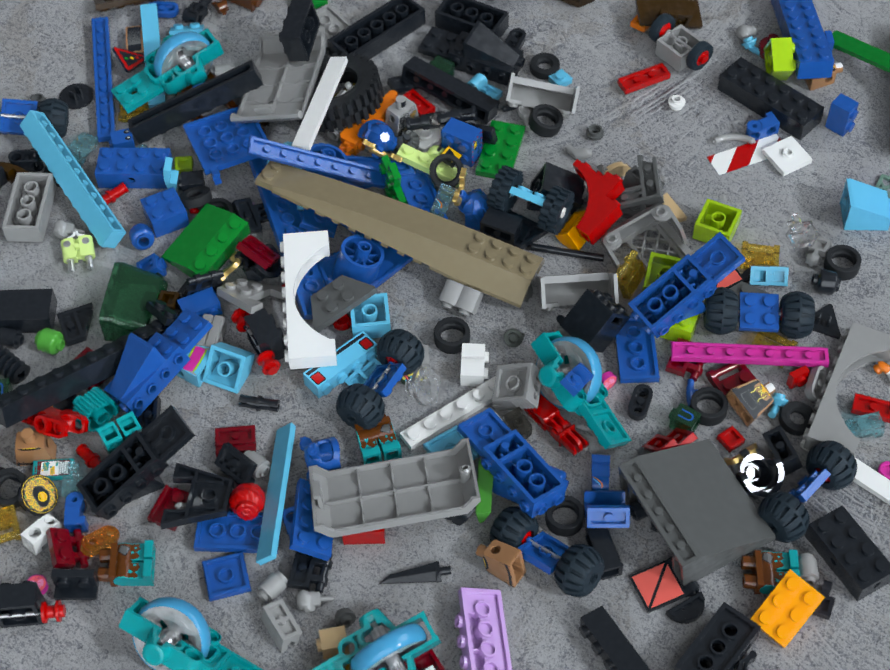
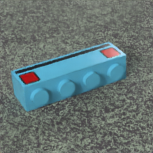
M364 331L360 332L336 349L337 366L309 368L303 373L304 384L318 398L329 394L337 385L344 383L357 368L361 370L374 357L377 358L378 344Z

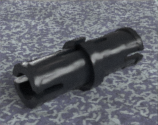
M243 394L239 397V402H241L239 407L254 408L256 411L268 410L278 412L280 408V400L263 398L261 395L254 397Z

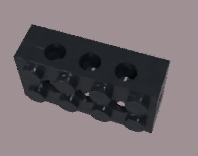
M723 602L677 662L674 670H734L758 638L761 626Z

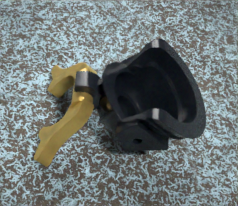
M266 244L267 247L280 255L272 244ZM235 251L229 258L233 263L223 270L224 277L221 280L223 281L238 266H243L242 270L245 272L248 280L259 282L266 278L279 277L283 271L281 259L279 258L278 262L265 270L241 251Z
M756 443L743 448L733 458H723L727 465L741 463L740 471L736 473V478L746 492L750 491L754 495L767 497L777 492L783 484L785 472L781 460L778 458L765 459L758 455Z

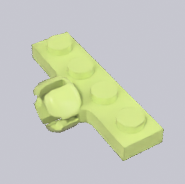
M403 143L396 155L403 158V163L430 175L429 168L431 162L445 149L442 147L439 152L437 151L439 145H434L424 153ZM440 162L437 166L436 174L442 181H451L457 175V168H451L444 162Z

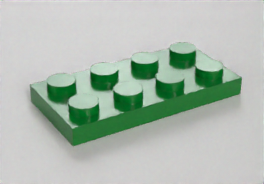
M492 120L490 126L495 128L498 141L495 145L484 143L475 175L495 179L496 173L498 174V170L503 165L514 168L526 126Z

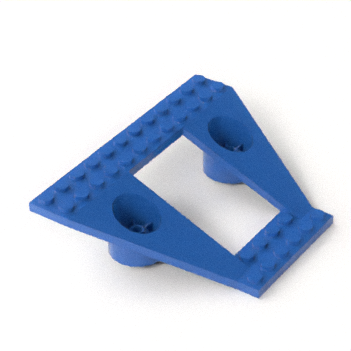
M314 144L310 150L379 168L378 165L381 163V157L377 159L367 156H346L342 150L331 144ZM261 158L249 161L254 179L265 168ZM390 160L391 163H396L401 175L400 186L407 204L448 219L443 206L440 208L441 203L439 206L437 202L440 199L430 175L406 163ZM309 171V172L316 173V174H319V175H322V176H326V177H329V178H332V179H336V180H339V181H342V182H345V183H348V184H351V185H354V186H358V187L363 188V189H367V188L373 187V186H369V185H365V184H361V183H357V182H353V181H349V180H345V179H341V178H337V177H333V176H329V175H325V174H321V173ZM257 185L280 255L284 256V253L280 251V242L283 241V234L311 232L299 227L304 211L297 210V204ZM363 235L347 237L343 240L339 251L331 253L330 256L324 257L317 262L301 280L295 299L303 320L313 319L311 296L339 276L344 275L377 288L410 263L413 258L406 254L404 256L397 254V250L389 246L385 248L381 246V242L374 239L369 240Z

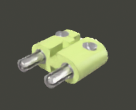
M74 231L71 236L61 240L63 262L68 264L70 273L75 272L74 263H78V260L86 261L87 269H90V267L91 269L94 268L93 259L96 255L91 235L79 234L78 231Z

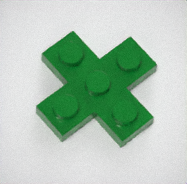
M388 155L381 157V163L378 166L381 175H384L386 178L385 196L407 204L400 186L401 175L396 163H391Z

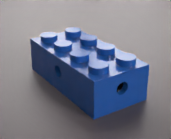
M100 147L95 169L98 188H115L123 182L127 188L167 189L163 177L165 158H172L170 148Z

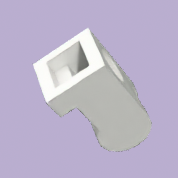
M51 514L44 515L20 534L23 546L37 556L42 551L41 547L48 542L46 531L49 528L62 529L63 524Z

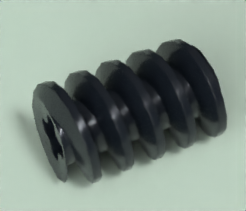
M0 345V375L12 384L22 382L29 375L30 366L25 364L24 361L20 360L19 357L15 356L7 348Z

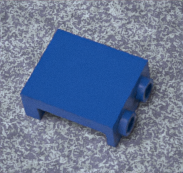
M584 491V511L587 528H630V506L625 504V491Z

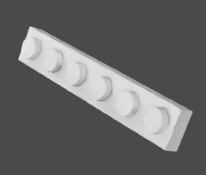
M496 376L400 432V438L412 451L492 403Z

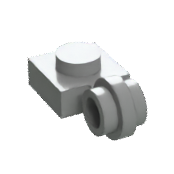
M814 235L808 246L807 253L809 254L806 264H809L810 267H817L820 258L826 257L827 251L832 246V240Z

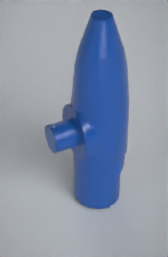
M693 379L687 380L686 401L688 406H690L692 395L697 391L694 389Z

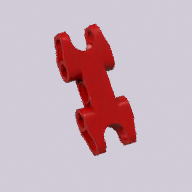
M49 407L21 422L34 426L35 430L41 434L59 439L67 437L68 432L76 434L88 432L89 420L86 416L71 409L60 410ZM77 419L82 423L81 429L75 425Z

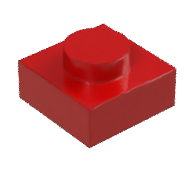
M806 365L789 373L786 384L790 389L797 386L801 387L807 383L810 370Z

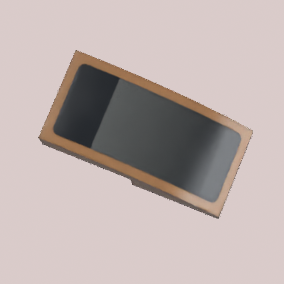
M142 26L126 27V49L128 51L144 54Z

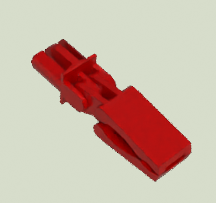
M541 394L538 408L524 409L544 431L547 430L559 443V447L563 445L573 456L589 446V442L575 430V424L572 425L569 421L564 420L560 415L559 409Z

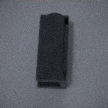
M586 527L585 539L588 546L595 548L604 560V572L601 579L605 580L622 575L624 564L621 562L608 528Z

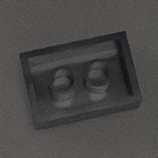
M292 0L290 6H288L287 16L283 21L282 31L279 33V41L282 42L284 53L287 54L289 61H309L320 26V20L312 0Z

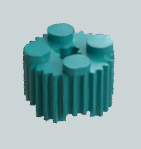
M96 386L87 391V393H84V396H77L73 401L74 409L72 411L79 412L89 420L88 432H97L98 428L111 421L113 415L116 416L119 413V406L115 401ZM77 419L76 421L82 426L81 421Z

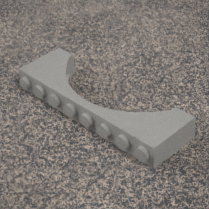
M855 322L852 323L850 329L846 328L843 335L845 343H840L837 351L840 355H835L832 367L835 368L834 370H829L826 381H829L828 385H823L820 393L823 398H818L814 409L817 410V413L812 412L808 423L811 425V428L806 427L802 439L806 440L803 448L808 450L820 442L832 440L841 443L850 450V453L855 454L860 438L855 437L841 417L836 402V388L842 379L854 370L877 363L878 361L886 363L890 361V335Z

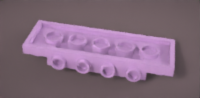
M461 587L458 590L460 612L455 616L454 621L455 627L459 628L460 632L457 638V646L462 648V655L459 661L460 668L464 670H512L501 590Z

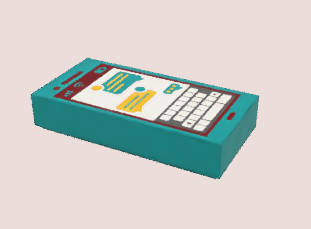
M74 458L33 461L32 475H43L52 481L74 479Z

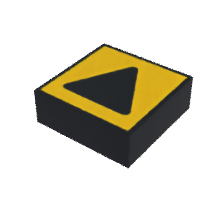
M447 146L441 153L454 155L459 160L463 156L450 146ZM442 161L451 168H454L455 164L452 161Z

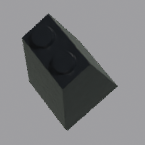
M546 162L530 183V190L533 191L532 194L534 195L536 191L547 196L553 186L556 185L574 192L573 208L570 211L573 215L577 209H581L584 203V199H582L586 188L584 180L578 174ZM529 201L527 203L528 210L540 211L542 208Z

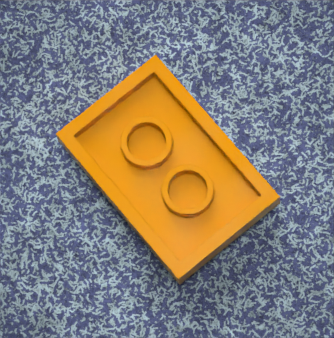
M790 569L750 619L761 626L760 630L782 648H785L825 597Z

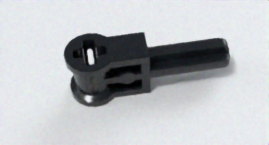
M200 0L198 3L193 1L188 8L184 9L182 21L200 23L201 25L203 19L208 14V5L212 0Z

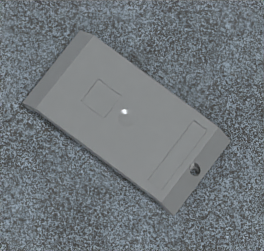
M318 31L309 61H289L287 54L284 53L282 42L279 41V34L260 35L258 39L259 53L255 66L262 76L264 85L243 95L237 114L232 113L230 121L238 124L303 120L309 107L326 52L325 31Z
M469 438L461 439L449 450L331 471L317 465L308 466L314 530L331 538L468 514L481 502Z

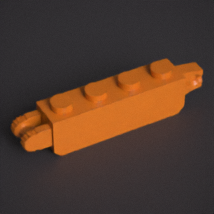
M396 90L386 93L383 97V102L380 103V108L375 109L376 113L374 115L369 114V119H361V124L353 123L352 128L348 129L347 126L340 133L341 144L338 148L346 156H357L360 151L365 149L366 146L362 144L364 139L358 137L359 129L369 120L385 122L387 108L396 102V97L398 96Z

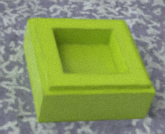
M175 157L174 170H178L179 174L181 172L193 171V157Z

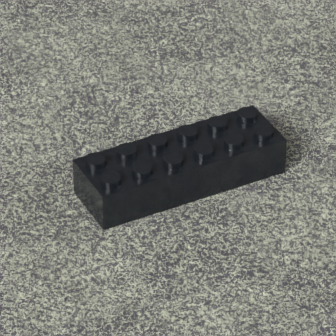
M390 0L328 39L329 55L332 57L333 53H337L338 56H341L342 52H346L349 56L350 53H355L356 56L362 54L363 58L367 56L370 60L426 24L425 9L414 0Z
M742 57L736 60L719 76L717 88L719 91L765 118V113L772 111L780 122L779 128L798 140L803 139L822 120L825 107Z

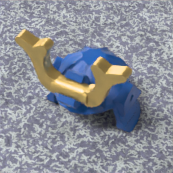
M369 120L361 126L358 137L364 139L362 144L371 152V156L378 159L388 155L390 160L402 162V157L394 153H386L393 152L397 145V137L394 136L395 133L388 124L381 120Z
M462 167L459 175V188L454 192L452 202L465 214V226L474 230H480V221L489 208L487 207L488 198L481 189H475L468 193L465 192L467 168Z

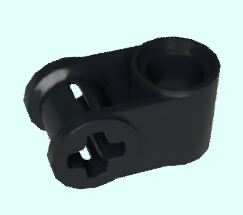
M35 148L13 150L8 154L11 164L19 166L28 172H38L44 168L42 159Z

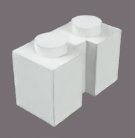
M462 343L460 386L478 387L484 383V379H488V368H485V363H489V352H485V344Z

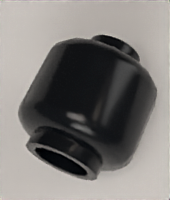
M820 269L817 274H813L811 279V285H814V290L827 295L837 292L841 284V277H838V273L827 269Z

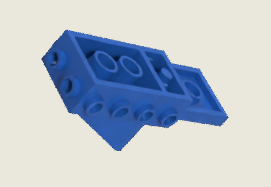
M719 232L691 256L687 254L629 302L628 305L633 311L630 314L637 322L640 320L643 322L644 325L642 327L648 335L653 334L656 338L663 336L675 323L704 313L706 307L702 301L705 298L711 297L717 289L716 285L745 262L746 259Z
M186 308L162 335L156 332L147 342L131 332L115 377L103 390L124 412L133 411L134 415L139 417L190 361L187 354L213 325L208 320Z
M491 408L482 411L457 426V431L464 438H469L470 445L481 456L483 468L493 475L492 492L519 504L520 509L527 513L531 519L537 515L544 514L550 507L557 506L564 501L567 484L516 429L511 431Z

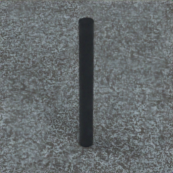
M531 244V251L604 261V254Z

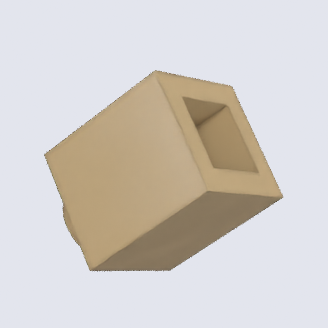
M345 626L319 630L320 638L316 639L318 652H323L324 659L332 658L339 654L338 644L343 638L347 637ZM348 645L344 649V653L347 655L349 654Z

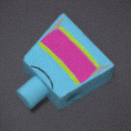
M195 345L187 354L190 361L181 369L177 376L200 388L203 383L202 380L210 347Z

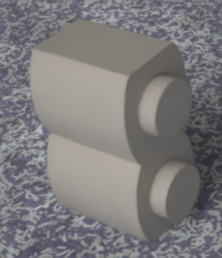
M447 279L438 300L443 302V307L450 310L453 307L458 308L459 313L469 317L470 314H476L484 294Z

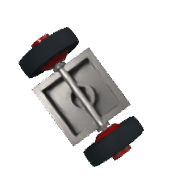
M664 13L657 17L649 30V37L656 42L655 55L678 72L686 67L694 71L703 68L713 54V46L703 41L680 24L675 27L676 21L670 14Z

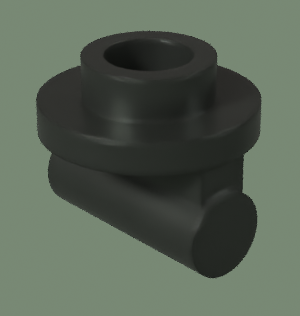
M515 328L505 330L504 342L509 347H518L524 340L525 333H521Z

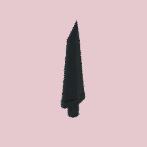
M435 561L434 563L390 574L379 584L442 582L441 576L451 574V567H440L439 561Z

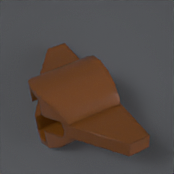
M227 0L212 2L218 14H227L229 10Z

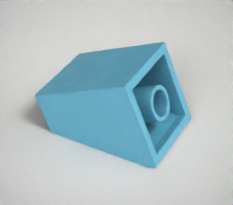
M846 178L840 199L844 230L888 231L890 226V198H888L887 191Z

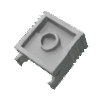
M532 362L526 364L517 363L516 365H497L492 396L494 404L492 407L497 411L538 408L541 382L538 377L540 369Z

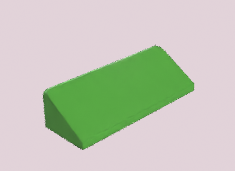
M479 459L477 483L481 502L476 505L475 513L478 521L483 523L491 513L493 475L483 468L481 459Z

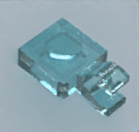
M68 461L69 476H62L63 498H66L72 492L81 493L76 484L84 476H79V463L77 461Z

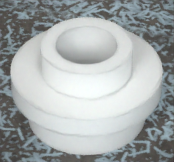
M672 95L668 99V105L672 110L679 111L684 107L685 99L680 95Z

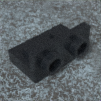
M229 442L224 443L214 464L220 468L221 472L231 476L238 485L254 483L255 479L252 475L258 464Z
M52 569L51 579L55 585V600L97 599L99 579L95 569Z

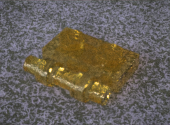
M632 250L630 254L625 256L623 265H620L616 270L618 281H620L619 289L625 299L632 297L646 274L642 260L636 259L638 252Z

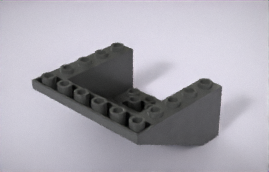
M710 439L636 456L618 465L621 490L625 491L626 498L630 503L637 500L640 502L671 551L672 569L683 587L776 539L775 534L767 522L759 516L758 509Z

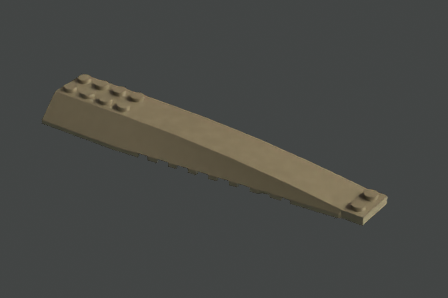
M269 161L255 179V185L268 189L272 193L307 210L311 208L315 210V214L321 217H329L332 222L338 225L342 223L348 226V230L354 233L358 231L365 234V238L369 240L373 238L381 242V246L385 248L389 246L397 250V254L402 256L406 254L413 258L412 261L420 265L424 263L430 266V270L519 308L527 296L532 280L536 273L539 274L545 262L544 258L436 214L384 195L289 165Z

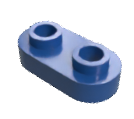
M154 1L148 3H157L158 18H173L179 14V7L175 2Z

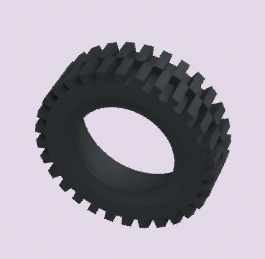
M342 52L341 56H338L337 53L332 54V57L347 56L348 59L339 83L350 82L356 84L345 94L332 98L319 128L320 132H325L326 129L329 132H334L335 128L342 131L345 126H348V129L352 128L353 123L361 124V119H369V114L374 115L376 113L375 109L380 108V103L383 102L384 90L377 66L372 59L369 60L367 56L363 58L362 54L356 56L355 53H350L349 56L346 52ZM328 55L324 56L311 100L329 62L330 57ZM296 120V121L299 122V124L301 125V123H302L303 120Z

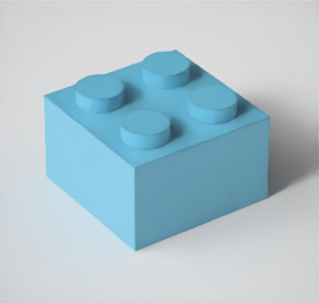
M387 293L374 294L350 311L353 337L364 331L371 339L381 338L384 334L391 331Z

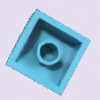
M223 342L212 344L202 381L236 394L239 393L251 372L255 353Z

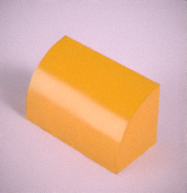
M586 210L574 212L567 223H565L564 228L561 229V232L556 235V238L564 246L572 250H580L586 243V240L579 235L576 229Z

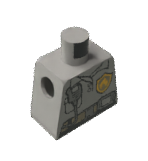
M403 95L397 96L396 102L386 110L385 123L393 130L395 137L401 136L402 131H408L406 117H419L416 104Z

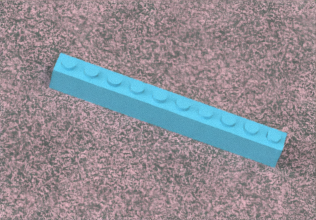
M30 110L19 125L24 135L29 139L32 147L36 149L40 155L39 157L48 167L47 169L53 174L56 182L61 186L64 194L79 213L80 218L86 223L89 231L96 238L97 243L104 248H115L126 234V231L43 112Z

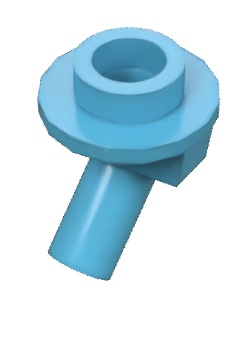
M750 36L743 39L744 43L741 46L760 56L759 49L755 46L757 38Z
M774 392L772 396L774 399L773 406L768 413L770 418L774 419L780 408L788 403L789 400L785 399L786 395Z

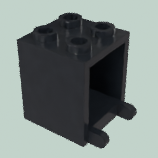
M586 289L566 317L558 315L556 320L571 337L582 339L596 352L603 353L629 320L630 316L626 313V308L619 303L616 304L613 301V296L608 292L604 291L602 293L597 289L595 291Z

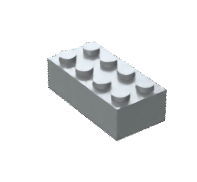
M17 172L2 225V230L8 242L43 243L57 189L52 173Z

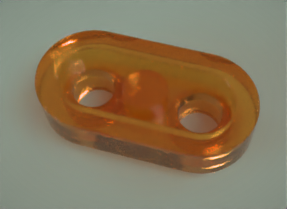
M103 526L83 537L80 550L86 556H96L99 554L100 549L111 548V543H118L120 533L114 526Z

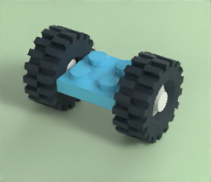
M503 165L498 170V174L496 173L495 179L492 180V186L489 188L490 192L487 195V207L509 213L511 208L514 207L517 197L542 207L538 217V228L558 235L571 214L570 211L573 208L572 204L575 197L574 192L556 185L553 186L547 196L536 191L533 195L532 190L522 186L524 180L523 172Z

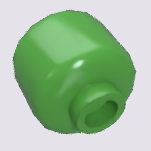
M44 328L38 331L35 336V344L41 352L55 355L65 347L64 336L60 331Z

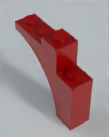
M577 159L572 165L576 173L587 183L589 196L586 211L576 229L583 239L594 245L623 215L620 208L621 204L616 199L625 189L622 184L623 180L617 174L613 175L607 171L603 175L598 170L594 171L588 163H582Z

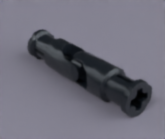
M474 105L467 109H452L446 113L440 111L422 114L420 117L415 118L406 117L407 129L413 131L444 127L451 117L462 122L478 121L477 109ZM437 115L436 120L439 125H433V116Z

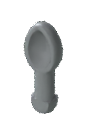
M519 105L517 114L523 119L526 130L532 131L528 124L530 110L528 107Z

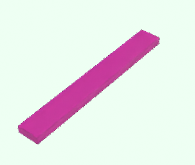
M671 341L670 345L671 361L829 367L828 348L675 341Z

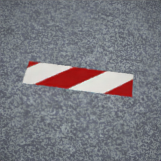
M777 134L756 140V143H747L708 156L707 158L717 173L722 175L766 160L767 158L762 153L763 149L781 141Z

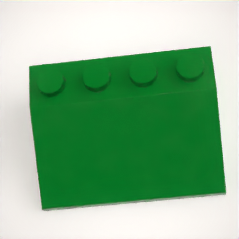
M206 203L161 258L189 277H193L195 274H207L212 270L219 271L236 251L238 243L242 242L250 234L249 224L232 212Z

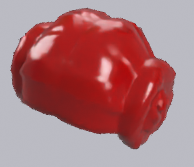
M242 483L236 486L230 494L229 505L231 510L245 521L253 520L264 508L265 493L258 484Z

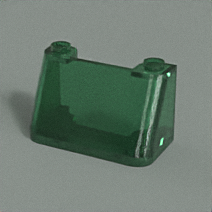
M124 262L114 263L99 314V323L105 341H115L121 336L127 335L137 328L144 327L152 322L153 315L145 306L147 301H156L161 290L167 291L168 282L165 281L164 277Z

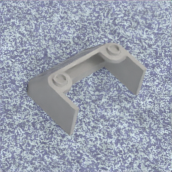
M511 73L505 102L508 103L509 107L518 108V105L534 108L540 104H548L556 107L562 113L563 118H569V115H575L580 86L571 88L517 77L515 73Z
M661 203L653 204L608 229L600 238L604 250L622 279L626 277L613 251L619 248L621 244L657 224L669 220L685 245L688 244L684 229L669 206Z
M595 272L536 276L539 306L544 311H554L555 307L575 305L586 289L594 291L597 289L602 293L606 291L613 296V301L616 304L619 303L617 273Z

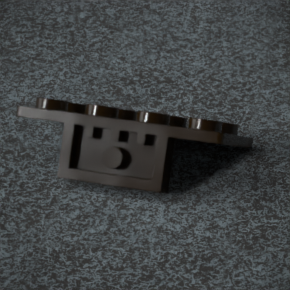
M635 0L640 26H651L657 17L668 13L674 17L676 21L675 27L680 24L686 28L701 29L703 27L697 0Z

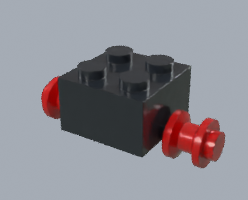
M241 308L236 309L231 316V320L237 324L236 328L239 332H247L248 340L258 356L256 362L259 366H262L263 374H276L281 366L278 360L285 358L284 349H286L282 340L284 335L281 328L275 326L276 322L273 315L268 314L265 308L256 311L254 314H249Z
M23 581L16 584H0L1 628L42 625L48 623L50 618H55L57 622H61L62 617H66L65 604H62L60 600H56L54 605H48L37 582Z

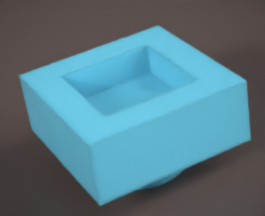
M560 69L550 75L548 81L551 84L568 86L572 83V77L563 69Z

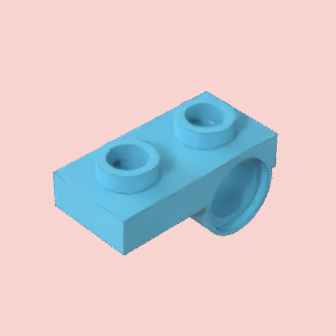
M477 73L466 83L496 100L502 97L503 91L489 85L487 78L481 73Z

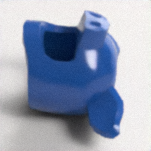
M300 437L299 445L300 449L304 451L305 463L308 468L306 475L308 481H310L308 466L317 465L328 471L341 469L340 446L335 437H327L314 442L308 437Z

